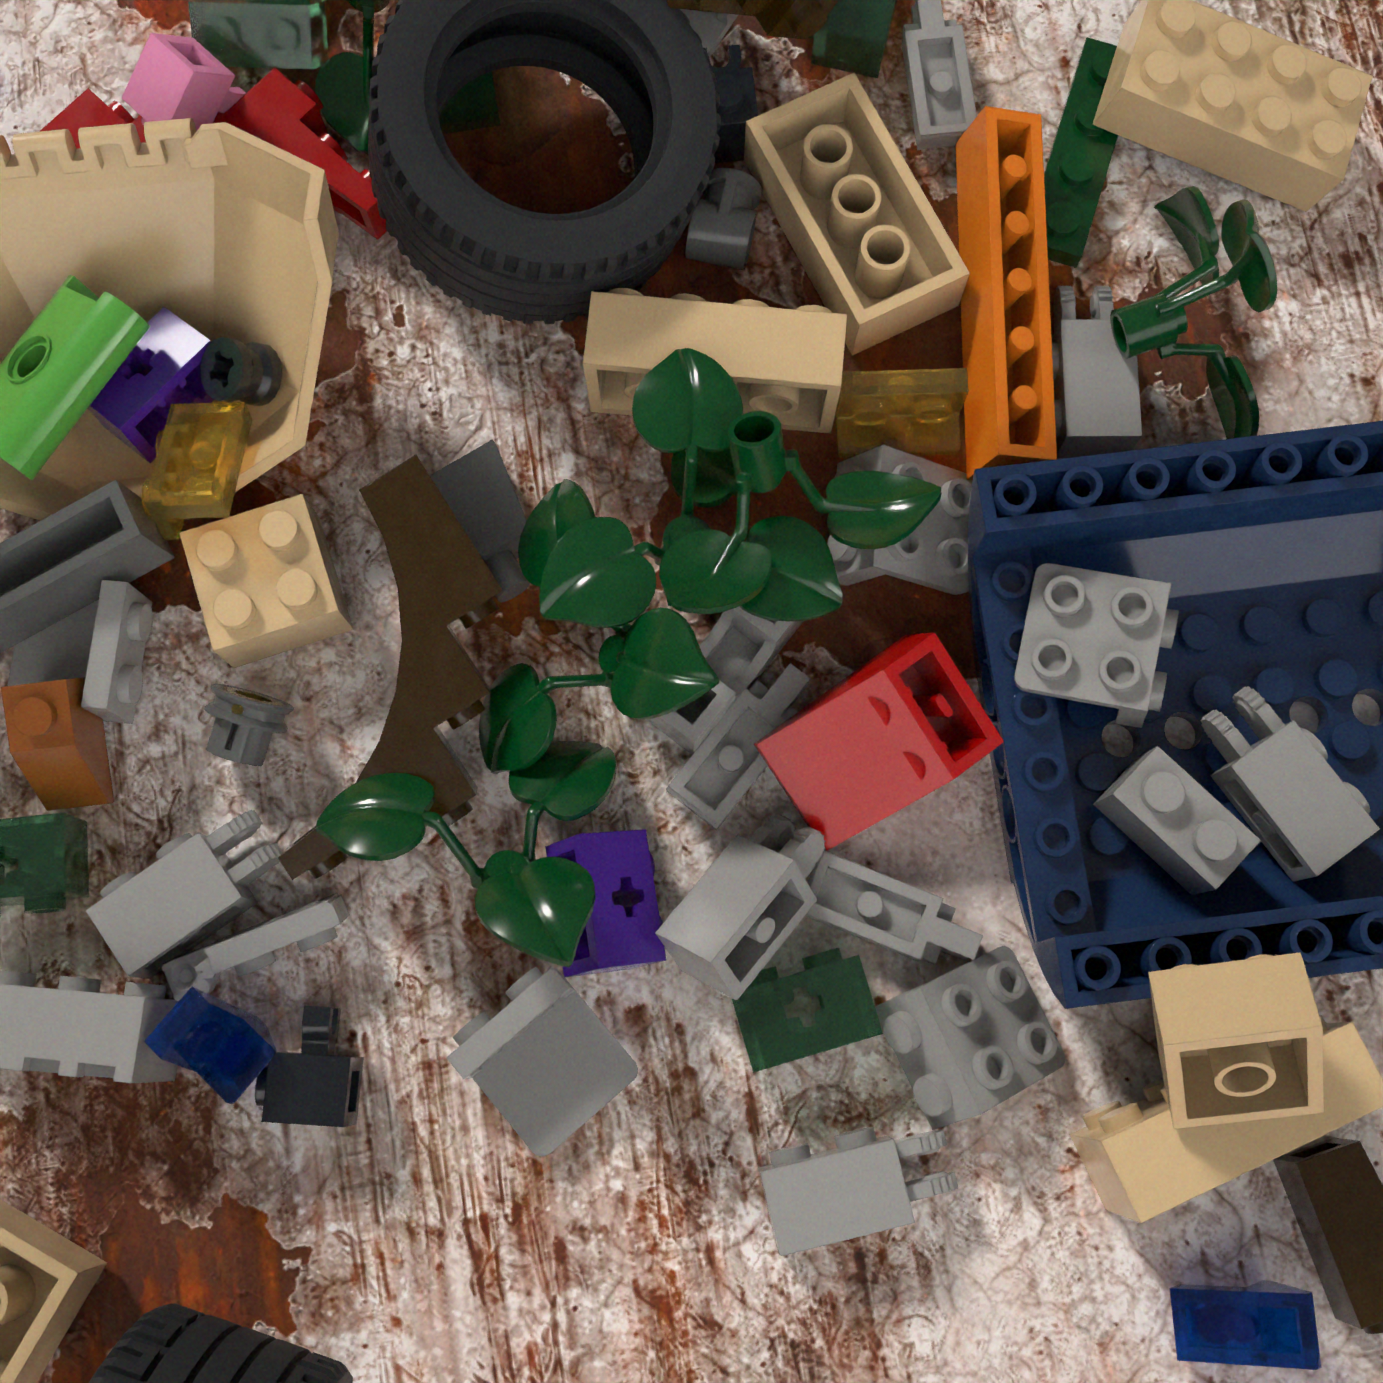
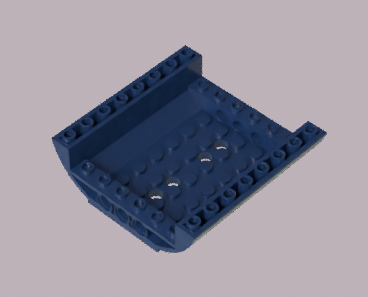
M1383 421L975 469L968 523V580L972 627L970 639L981 706L1004 741L989 754L1010 881L1014 884L1023 921L1039 966L1053 994L1065 1009L1148 999L1151 998L1148 972L1171 969L1183 964L1206 965L1245 960L1261 954L1276 956L1301 952L1308 978L1383 969ZM1051 563L1171 583L1167 609L1179 610L1172 648L1159 647L1155 671L1167 673L1165 691L1160 712L1148 710L1142 728L1115 723L1118 711L1116 708L1024 692L1016 686L1015 670L1034 576L1037 568L1042 564ZM1245 686H1249L1251 689L1254 688L1264 698L1265 702L1271 706L1284 724L1291 722L1290 708L1294 702L1309 704L1318 715V727L1313 734L1321 741L1327 751V763L1342 782L1350 783L1362 793L1370 806L1369 816L1380 828V830L1316 877L1292 882L1260 841L1216 890L1191 895L1093 805L1137 757L1158 746L1254 833L1210 776L1228 762L1214 746L1212 740L1208 738L1204 728L1201 726L1202 722L1200 720L1212 710L1215 711L1217 709L1218 712H1222L1224 716H1227L1251 746L1259 738L1235 708L1232 697ZM1356 694L1367 695L1377 703L1380 709V718L1376 726L1365 725L1355 717L1352 702ZM1180 717L1192 725L1195 732V741L1190 749H1179L1167 740L1164 728L1168 718ZM1116 724L1129 731L1133 739V749L1129 756L1117 757L1105 749L1102 743V732L1105 726Z

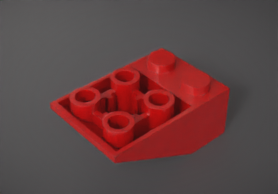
M935 632L902 636L754 743V746L808 828L811 827L818 830L824 835L823 839L826 841L824 843V850L828 851L951 782L1004 741Z

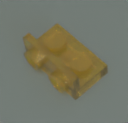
M967 368L842 372L841 390L835 412L838 456L841 458H852L881 445H886L915 456L957 454L961 447L959 414L969 392Z
M245 402L171 404L165 428L160 430L156 437L155 448L157 457L151 478L146 479L142 487L144 511L147 516L153 518L164 540H179V533L182 531L185 518L229 517L253 420Z

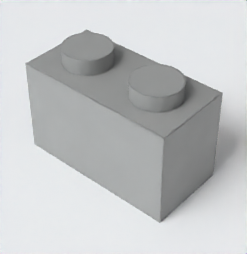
M1158 746L1137 757L1093 804L1191 895L1216 890L1261 841Z

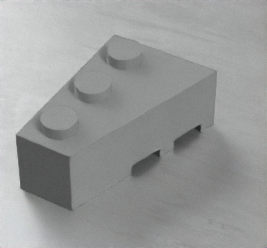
M0 970V1069L50 1072L69 1077L113 1078L114 1082L123 1083L175 1081L187 1001L176 1002L175 1000L165 999L167 986L126 982L124 995L100 993L102 980L60 976L58 989L34 987L37 974Z

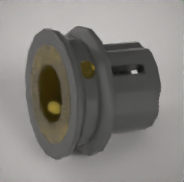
M212 684L211 690L215 694L213 702L205 706L204 710L216 717L206 750L226 760L252 766H262L272 734L287 732L288 728L283 720L285 715L294 710V707L282 700L251 690L224 684Z

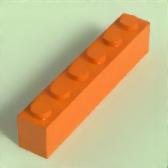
M985 106L955 144L959 255L970 272L961 297L967 480H973L975 469L1057 459L1041 114Z

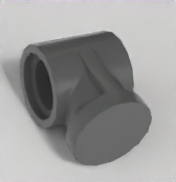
M732 168L712 170L709 181L702 193L705 200H699L691 216L686 242V259L745 270L756 223L757 210L754 209L759 205L762 193L761 185L753 176Z

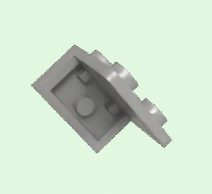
M881 445L837 464L835 477L854 471H881L930 482L940 486L942 492L940 501L923 522L908 537L894 545L880 549H859L842 544L830 535L827 545L833 557L839 584L848 586L886 574L953 595L969 591L968 523L973 480H967L966 473L886 445Z
M1051 563L1042 564L1037 568L1034 576L1015 670L1016 686L1024 692L1116 708L1118 711L1115 723L1142 728L1148 710L1160 712L1164 696L1167 673L1155 671L1159 647L1172 648L1179 610L1167 609L1171 583Z
M102 580L99 600L14 646L7 686L86 677L81 707L102 718L104 722L133 724L136 703L140 699L143 687L142 664L145 645L152 630V601L128 582Z
M1006 946L998 947L930 982L873 1007L883 1027L885 1038L893 1048L913 1089L914 1098L920 1109L924 1112L932 1130L985 1113L1060 1069L1065 1063V1054L1014 952Z
M534 967L505 992L512 1002L497 1015L490 1019L486 1012L483 1011L453 1036L459 1047L446 1058L463 1079L473 1078L535 1155L547 1156L634 1081L638 1074V1067L636 1062L558 969L551 967L546 973L542 974L537 967Z

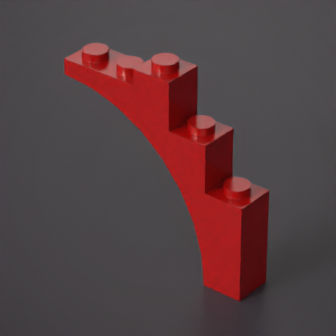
M274 67L225 113L218 111L213 123L226 122L324 169L334 211L345 216L376 240L387 232L386 219L380 217L378 201L372 192V178L369 175V171L364 169L358 173L347 163L348 158L343 149L328 135L320 115V110L324 108L322 102L306 83L298 80L293 84ZM89 88L40 130L68 129L76 149L81 148L78 138L79 128L133 123L137 129L140 142H146L144 125L141 122L142 116L139 115L134 119L115 100L107 106Z

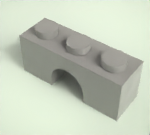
M740 607L723 612L714 628L699 645L708 664L719 678V684L690 704L669 714L647 720L693 755L745 688L747 690L750 689L804 621L767 620L753 616Z

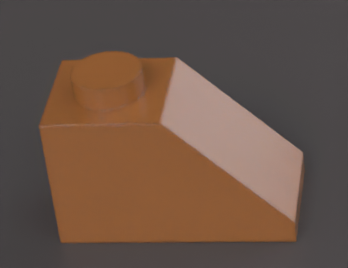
M86 677L1 687L10 754L47 811L114 802L103 719L81 707Z

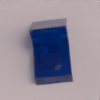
M193 986L144 1041L160 1059L197 1072L229 1104H233L238 1100L272 1060L277 1050L266 1024L259 1017Z
M1268 1280L1259 1281L1248 1287L1179 1284L1170 1288L1177 1361L1308 1370L1322 1368L1313 1294L1311 1291Z

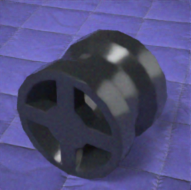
M220 337L214 339L206 347L202 356L200 367L201 382L205 392L214 400L223 402L240 400L244 404L263 406L269 404L276 397L282 379L281 361L277 352L270 345L256 342L243 344L237 339Z

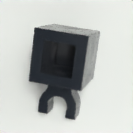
M729 45L728 64L726 66L717 68L709 64V68L715 74L717 81L715 90L720 96V105L717 109V113L721 116V127L717 133L720 141L714 155L715 163L744 161L746 121L758 116L752 67L741 68L740 45Z
M304 1006L301 1053L269 1052L268 1065H261L255 1085L256 1105L263 1106L261 1122L329 1127L357 1125L364 1057L334 1055L340 1024V1008Z

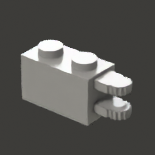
M1057 286L1053 304L1054 334L1052 336L1057 458L1131 451L1142 437L1137 356L1125 359L1116 346L1110 323V314L1114 310L1112 290L1109 286L1094 287L1090 298L1091 319L1076 320V298L1073 287Z
M1245 686L1232 697L1235 708L1259 738L1253 745L1250 746L1227 716H1224L1222 712H1218L1217 709L1215 711L1212 710L1200 720L1204 732H1206L1208 738L1212 740L1214 746L1228 762L1210 776L1292 882L1320 875L1380 830L1369 816L1370 806L1366 798L1356 787L1350 783L1342 782L1327 763L1328 754L1321 741L1307 729H1301L1294 720L1284 724L1271 706L1265 702L1264 698L1254 688L1251 689L1249 686Z
M255 810L238 815L208 836L198 832L194 836L186 833L172 839L157 851L156 857L158 861L139 874L128 872L112 880L100 891L103 899L85 910L127 976L145 979L152 978L163 970V963L186 954L258 903L248 885L279 864L278 857L283 853L277 843L268 844L255 850L250 856L235 866L226 855L229 850L251 837L261 827L260 825L263 824Z
M775 814L774 817L770 816V819L768 821L765 820V825L760 826L750 840L737 835L655 932L681 971L736 1001L817 901L806 878L815 868V863L819 862L820 857L823 856L824 843L826 842L823 839L824 835L820 831L806 826L804 829L800 828L798 833H795V823L782 815Z
M874 1127L857 1129L834 1136L837 1148L811 1154L808 1143L788 1146L769 1152L771 1164L758 1167L775 1243L780 1257L913 1224L915 1220L910 1202L958 1189L955 1172L938 1171L926 1174L923 1178L904 1181L899 1158L915 1154L926 1155L937 1152L941 1147L947 1146L944 1130L941 1129L896 1140L888 1136L876 1138Z

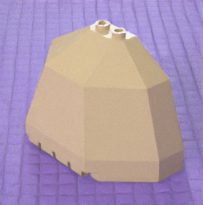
M192 118L145 122V143L140 142L137 129L133 123L79 128L78 138L81 148L76 149L68 129L13 134L12 142L15 154H11L5 137L0 135V363L67 277L73 275L97 297L100 298L104 291L112 294L132 308L146 322L165 307L207 337L211 342L220 337L240 340L243 344L256 342L270 345L277 352L282 367L280 388L276 397L269 404L253 406L244 404L240 400L234 402L214 400L151 463L147 462L108 431L87 409L33 480L0 458L1 509L41 521L108 483L117 480L152 506L159 522L172 523L182 519L197 518L305 446L331 293L339 233L324 169L226 122L201 124L199 129L196 130Z

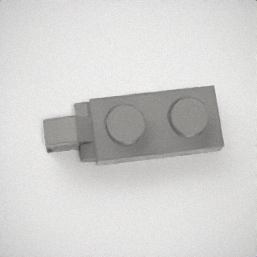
M915 0V5L911 8L913 24L903 25L901 44L917 150L955 146L956 142L977 117L963 26L957 25L956 19L944 20L941 0Z
M790 663L770 689L766 688L759 681H756L750 690L745 688L671 781L666 791L717 831L768 766L754 746V743L797 713L791 706L808 686L810 678Z
M823 851V856L820 857L819 862L815 863V868L812 870L808 884L817 901L807 912L806 917L915 961L923 960L936 964L940 952L966 962L975 959L983 935L952 923L956 908L942 903L944 898L826 851Z
M335 893L168 960L162 964V969L176 1002L207 995L214 990L221 972L234 967L238 977L244 976L276 961L272 952L274 950L297 942L300 952H304L337 938L338 935L334 927L340 925L350 914L342 894L338 895V893Z

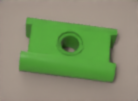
M69 275L0 363V458L33 480L142 339L150 325L132 308L112 294L104 291L99 298L76 277Z

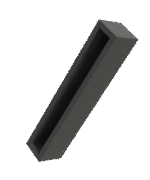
M114 480L1 542L0 653L99 600L102 580L130 583L174 559L175 556L152 506L119 481Z

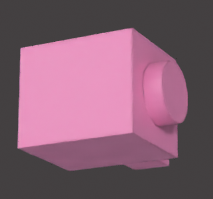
M150 33L122 95V99L142 116L141 122L143 125L145 122L192 118L196 130H198L201 124L213 123L218 111L225 113L246 92L240 87H230L235 75L194 38Z

